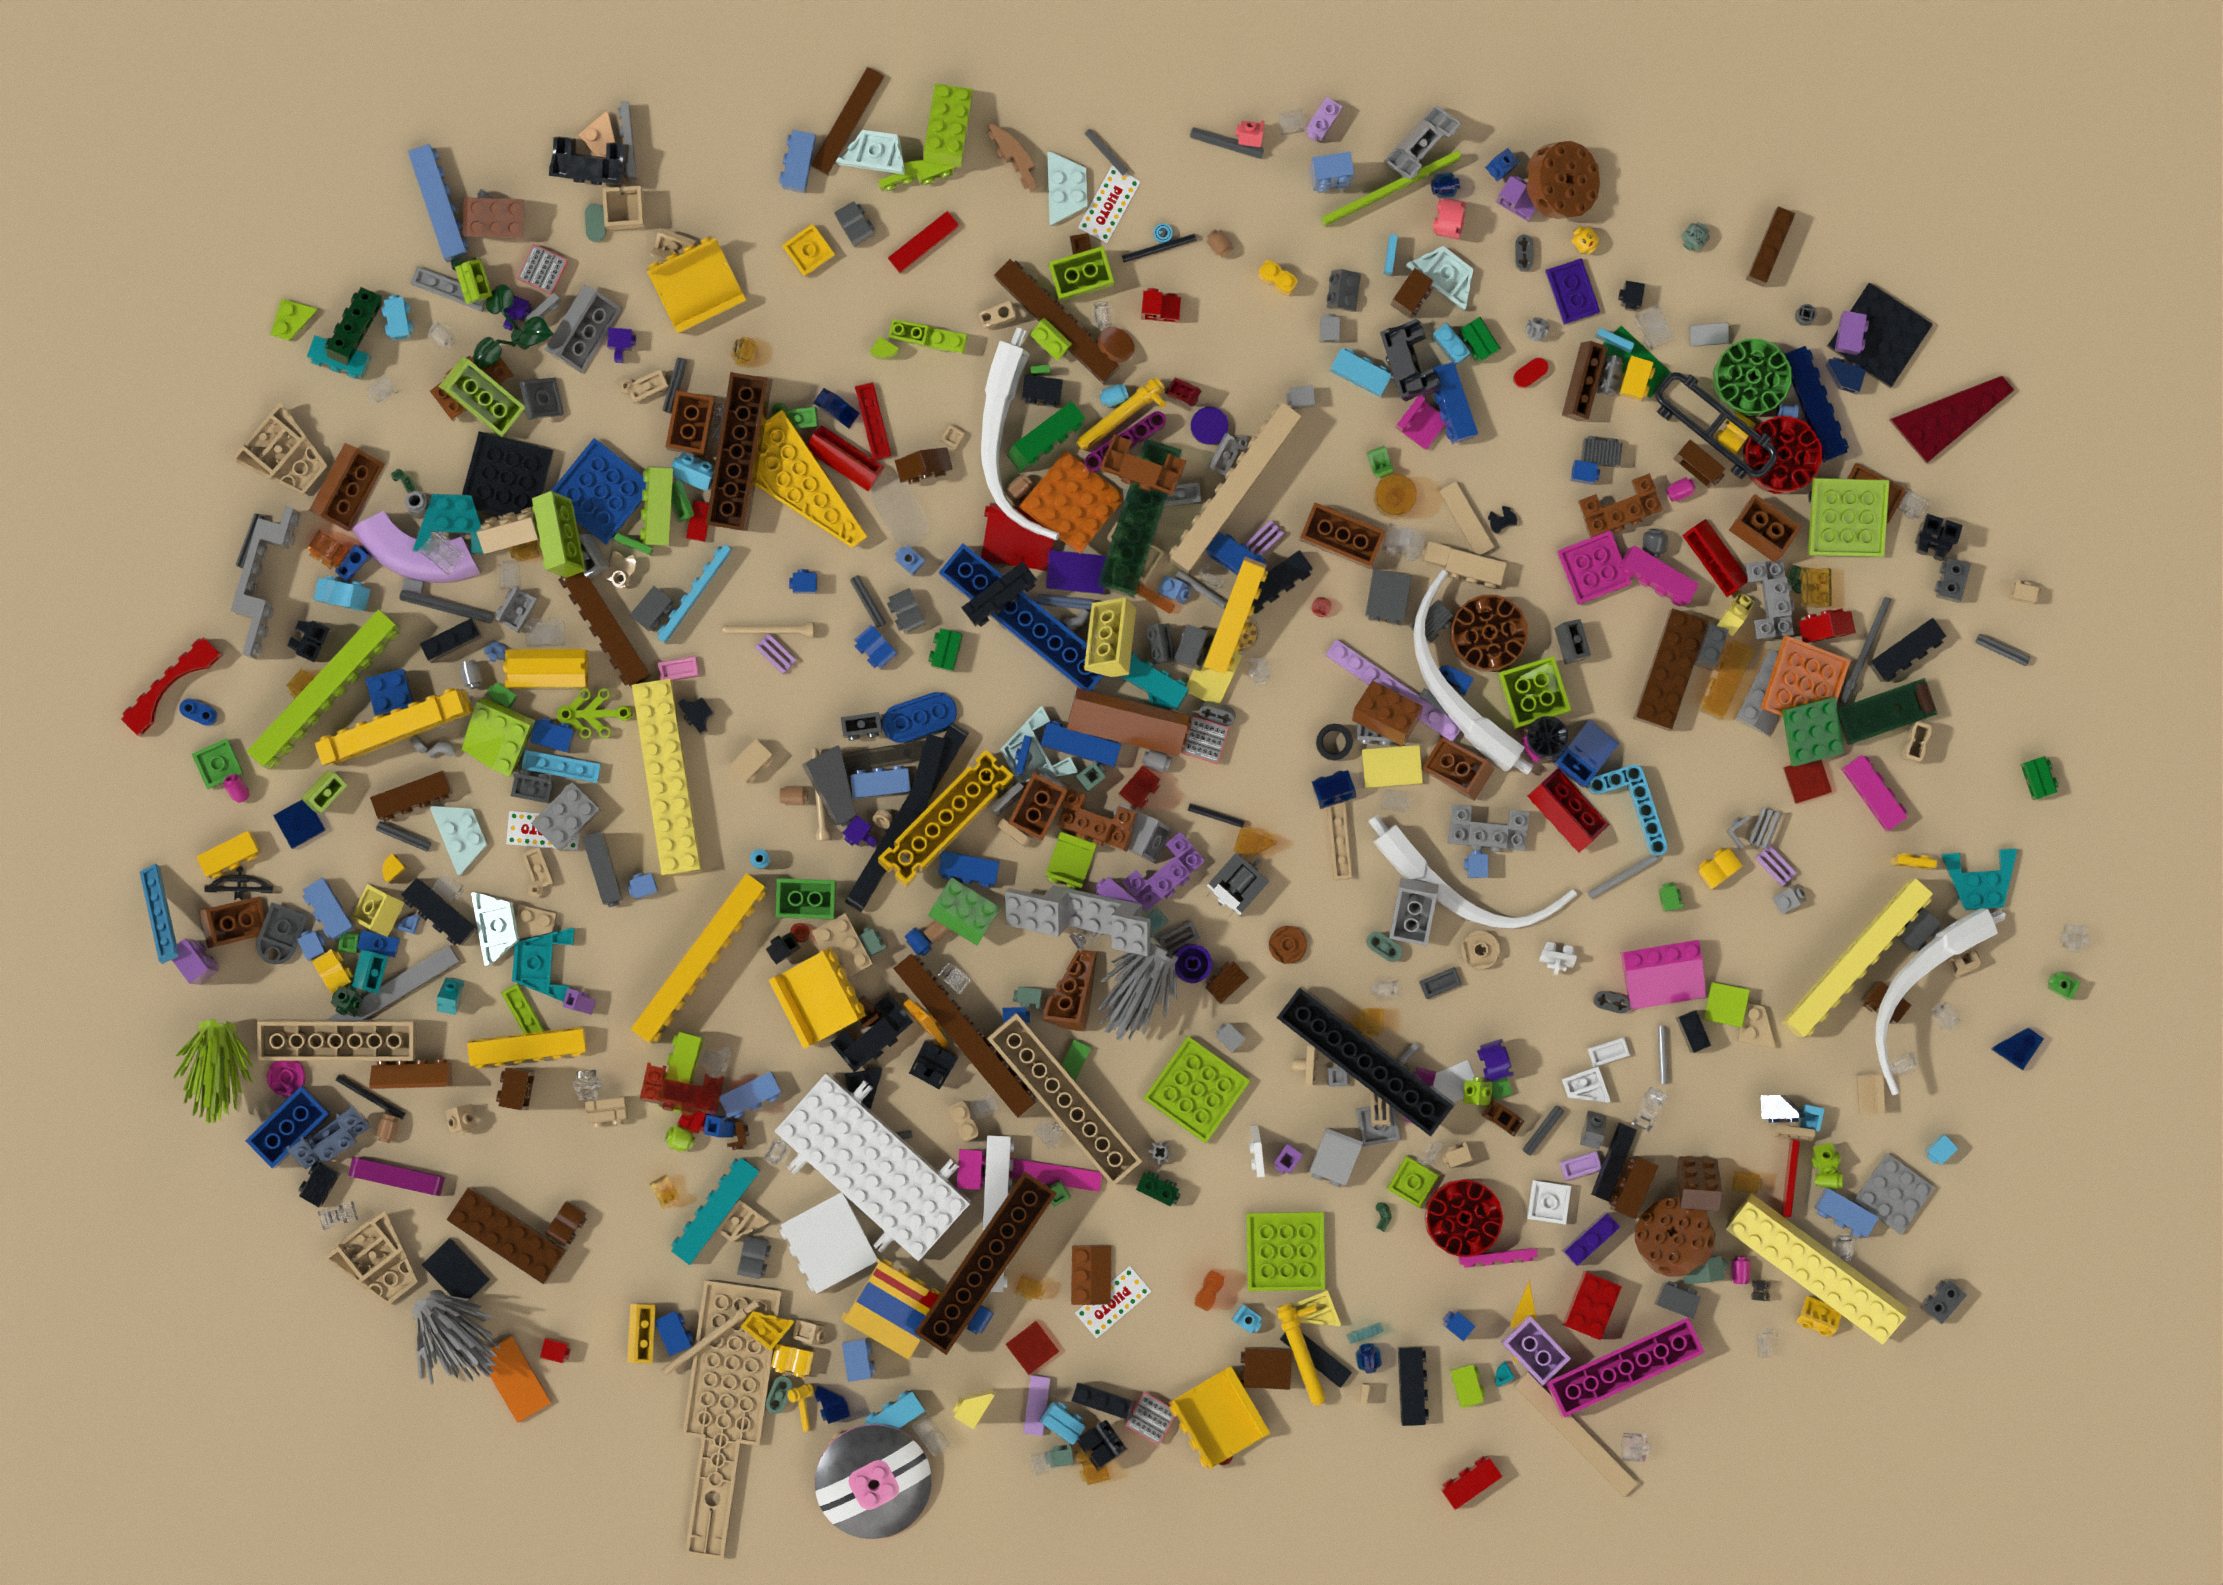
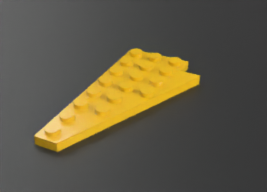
M784 410L769 418L765 423L755 486L851 548L868 538Z

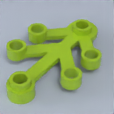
M605 688L599 690L598 696L584 710H577V708L584 701L590 699L591 693L587 689L580 690L579 696L570 705L559 707L556 713L559 722L571 724L583 739H589L592 732L589 728L583 727L576 718L586 719L599 732L600 737L607 739L611 735L610 729L604 727L596 718L618 717L621 721H628L632 717V710L625 705L620 706L618 709L595 710L604 700L610 697L609 690ZM587 691L588 697L582 698V692ZM607 691V697L602 698L601 692ZM625 709L627 710V715L623 717L620 715V712ZM564 711L569 712L568 718L563 717L562 714ZM607 729L608 735L602 736V730ZM583 730L589 731L587 737L582 735Z

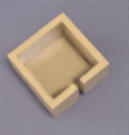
M641 186L623 187L625 194H622L620 187L602 188L604 226L606 230L645 228L643 190Z

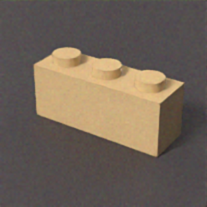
M1451 548L1444 570L1448 573L1447 577L1453 579L1462 577L1466 578L1468 583L1477 584V582L1485 583V587L1495 589L1501 586L1507 563Z

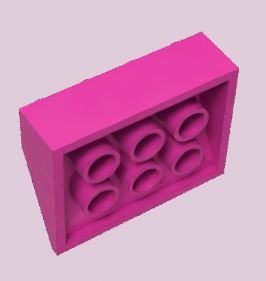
M1699 940L1620 953L1630 1010L1706 997Z

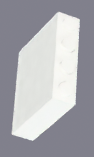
M842 1192L781 1224L782 1229L779 1231L783 1239H788L791 1244L788 1248L793 1257L797 1256L800 1262L797 1265L802 1274L806 1273L809 1279L806 1281L811 1292L815 1290L816 1294L877 1262L876 1259L878 1257L846 1196Z

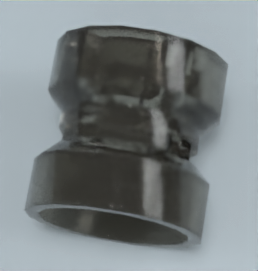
M1752 1280L1753 1292L1751 1293V1300L1770 1301L1769 1289L1772 1282Z

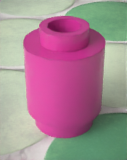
M1684 477L1669 484L1666 492L1671 502H1678L1693 495V490L1696 487L1692 479L1688 480L1687 477Z
M231 774L225 778L223 787L232 800L241 803L248 799L250 795L249 789L238 774Z
M1735 1256V1259L1731 1260V1279H1733L1734 1284H1749V1279H1751V1260H1748L1747 1256Z

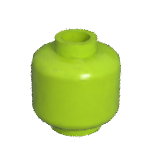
M676 1124L673 1127H669L665 1136V1142H667L668 1148L685 1152L688 1148L693 1147L695 1137H692L693 1132Z

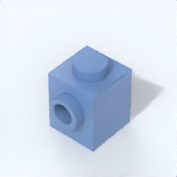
M1476 850L1472 851V854H1468L1467 858H1464V870H1467V878H1488V854H1483V851Z
M643 872L633 875L632 880H629L628 890L631 897L635 896V899L659 892L652 873L646 875Z
M308 930L301 934V938L297 939L308 961L327 952L324 946L326 940L322 933L319 934L317 931L312 932V930Z

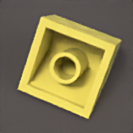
M367 884L350 919L388 937L398 915L402 911L404 902Z

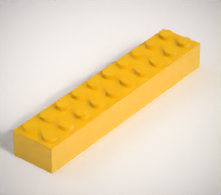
M745 874L630 1030L648 1043L660 1040L664 1034L661 1032L665 1026L669 1027L675 1019L673 1016L675 1012L683 1009L687 1003L685 1001L687 996H692L698 989L696 985L700 979L704 980L710 972L708 970L710 965H715L722 956L719 954L723 948L727 949L733 941L731 937L735 932L738 934L745 925L742 922L746 917L750 918L756 911L754 906L758 901L762 902L768 894L765 891L768 888L749 874Z

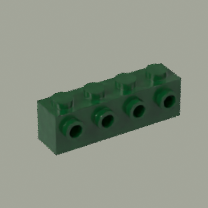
M360 287L358 293L355 292L353 294L350 307L345 308L341 323L336 324L332 339L329 338L325 344L328 358L346 366L349 365L382 306L381 295L363 287Z

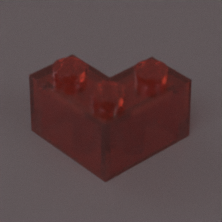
M1142 765L1132 779L1118 793V796L1133 809L1137 810L1138 807L1142 809L1149 801L1147 796L1150 793L1155 794L1161 785L1158 783L1161 779Z

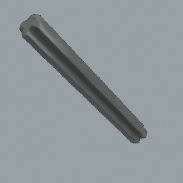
M402 590L399 596L401 601L486 623H492L494 614L406 590Z

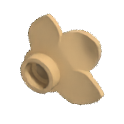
M613 551L610 558V567L602 572L603 577L612 581L618 588L627 587L631 580L630 576L636 570L637 562L635 556L630 555L625 558L620 552ZM622 575L624 576L623 582L620 581V576Z

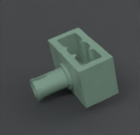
M1711 1253L1707 1262L1691 1270V1273L1684 1275L1685 1284L1725 1279L1724 1270L1728 1268L1727 1259L1721 1258V1256L1713 1257V1253Z

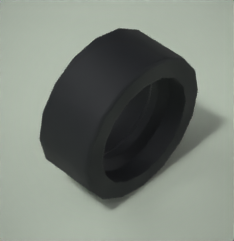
M1333 723L1326 725L1317 735V750L1327 760H1340L1347 756L1352 749V735L1341 724ZM1330 731H1339L1345 737V747L1339 753H1330L1324 748V736Z

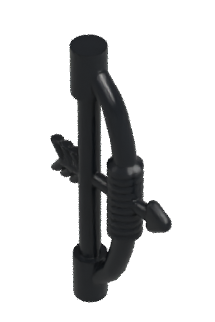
M242 866L236 869L238 875L230 874L229 876L218 878L210 885H205L204 887L205 892L235 891L234 900L237 898L243 900V892L273 893V886H268L265 881L249 875H242L244 871ZM226 881L237 882V887L217 886V884ZM251 881L261 884L262 886L241 887V882Z

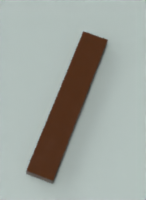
M869 67L866 68L814 158L811 167L828 176L884 79L882 74Z

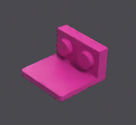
M1419 395L1395 428L1426 450L1445 426V423L1441 420L1440 413L1425 402L1426 398Z

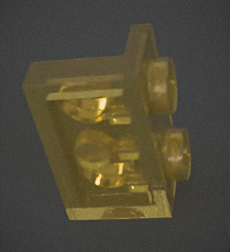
M1801 568L1802 607L1821 608L1832 606L1831 568Z

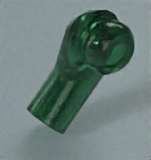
M1793 565L1788 582L1790 581L1793 592L1800 594L1806 590L1805 584H1802L1799 579L1802 568Z

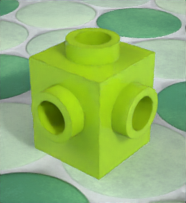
M1473 1077V1080H1465L1463 1103L1490 1106L1492 1082H1485L1483 1077Z
M1833 1143L1813 1146V1158H1811L1813 1168L1817 1169L1818 1174L1831 1175L1838 1171V1164L1841 1163L1839 1152H1835Z

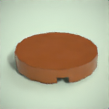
M1108 327L1098 337V346L1103 354L1105 352L1108 355L1107 358L1112 361L1125 362L1135 351L1132 338L1122 329Z
M1282 926L1276 929L1269 939V951L1272 957L1283 964H1293L1299 961L1307 949V940L1304 933L1293 926Z

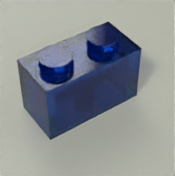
M1348 770L1337 771L1331 776L1319 777L1312 781L1313 792L1320 809L1357 798Z

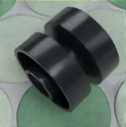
M1543 716L1536 719L1530 725L1527 732V745L1534 756L1542 760H1552L1559 757L1566 749L1568 732L1565 725L1559 719L1552 716Z

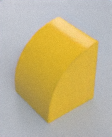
M391 853L383 863L382 874L385 881L390 884L407 868L395 854Z

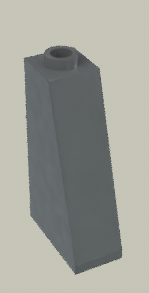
M837 745L807 761L802 766L834 825L841 824L843 827L852 821L851 818L856 815L841 749Z
M600 831L583 836V843L603 905H608V907L620 905L619 901L623 900L605 834Z

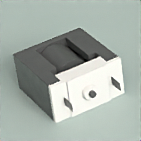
M1235 853L1206 887L1218 898L1220 906L1226 905L1240 916L1269 883L1257 871L1256 866L1261 861L1259 858L1252 864L1251 862H1246L1239 854ZM1221 881L1227 882L1230 885L1227 890L1219 885ZM1237 892L1241 894L1240 897L1243 899L1241 903L1233 897Z

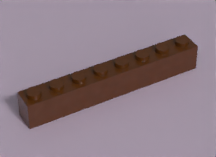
M1009 259L994 274V278L1038 322L1045 318L1071 342L1072 345L1068 351L1104 384L1119 369L1118 362L1110 360L1105 352L1104 354L1101 352L1098 340L1095 342L1090 337L1092 334L1085 327L1080 328L1076 324L1078 320L1072 314L1067 315L1063 311V305L1057 300L1054 302L1049 297L1051 294L1044 287L1040 288L1035 284L1037 280L1031 274L1026 275L1022 271L1024 269L1018 261L1015 260L1013 262Z
M583 572L567 578L561 576L558 579L564 589L567 587L571 592L568 596L573 604L578 603L581 608L578 612L583 620L586 621L588 619L591 626L589 629L594 637L598 636L601 643L599 645L604 653L608 652L612 657L609 661L615 670L619 668L622 673L619 677L624 685L629 684L632 688V685L639 684L651 675L590 578L586 577Z

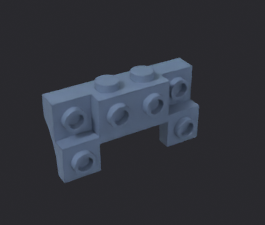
M352 1104L350 1109L339 1115L337 1113L336 1120L308 1137L309 1143L302 1136L300 1142L291 1148L289 1145L286 1147L292 1157L305 1170L319 1160L325 1163L356 1143L355 1137L371 1127L366 1117Z

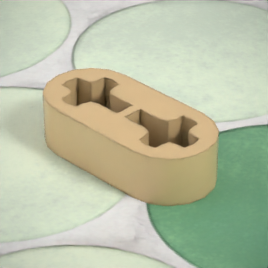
M1002 818L998 823V828L1025 848L1031 842L1029 837L1008 824L1005 819Z

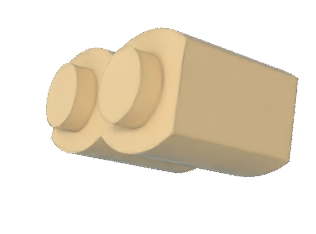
M1917 721L1910 726L1907 736L1908 742L1902 750L1903 760L1918 763L1923 759L1926 752L1925 743L1931 736V725Z
M960 1101L950 1106V1116L958 1124L957 1128L960 1137L967 1142L979 1136L978 1127L970 1118V1110L966 1103Z

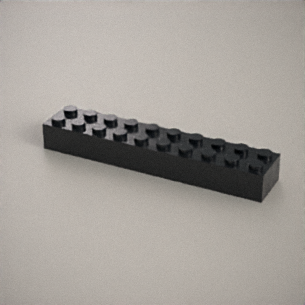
M1303 986L1298 988L1277 1016L1278 1020L1430 1137L1455 1107L1456 1104Z

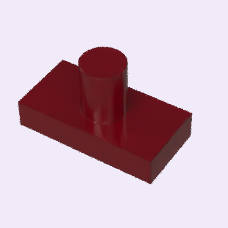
M1175 377L1165 391V394L1192 407L1197 404L1198 396L1202 391L1198 387Z

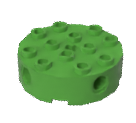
M1744 339L1732 344L1718 358L1713 371V388L1718 400L1729 411L1733 413L1739 412L1745 417H1759L1771 412L1786 397L1791 386V367L1788 360L1775 344L1763 339ZM1750 374H1753V378H1756L1754 381H1750L1751 379L1748 378Z

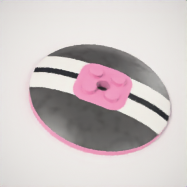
M861 1425L840 1434L824 1450L815 1472L816 1497L824 1515L841 1531L859 1538H885L906 1529L920 1516L931 1492V1470L924 1451L911 1436L887 1425ZM871 1480H877L879 1486L872 1489L868 1486V1483Z

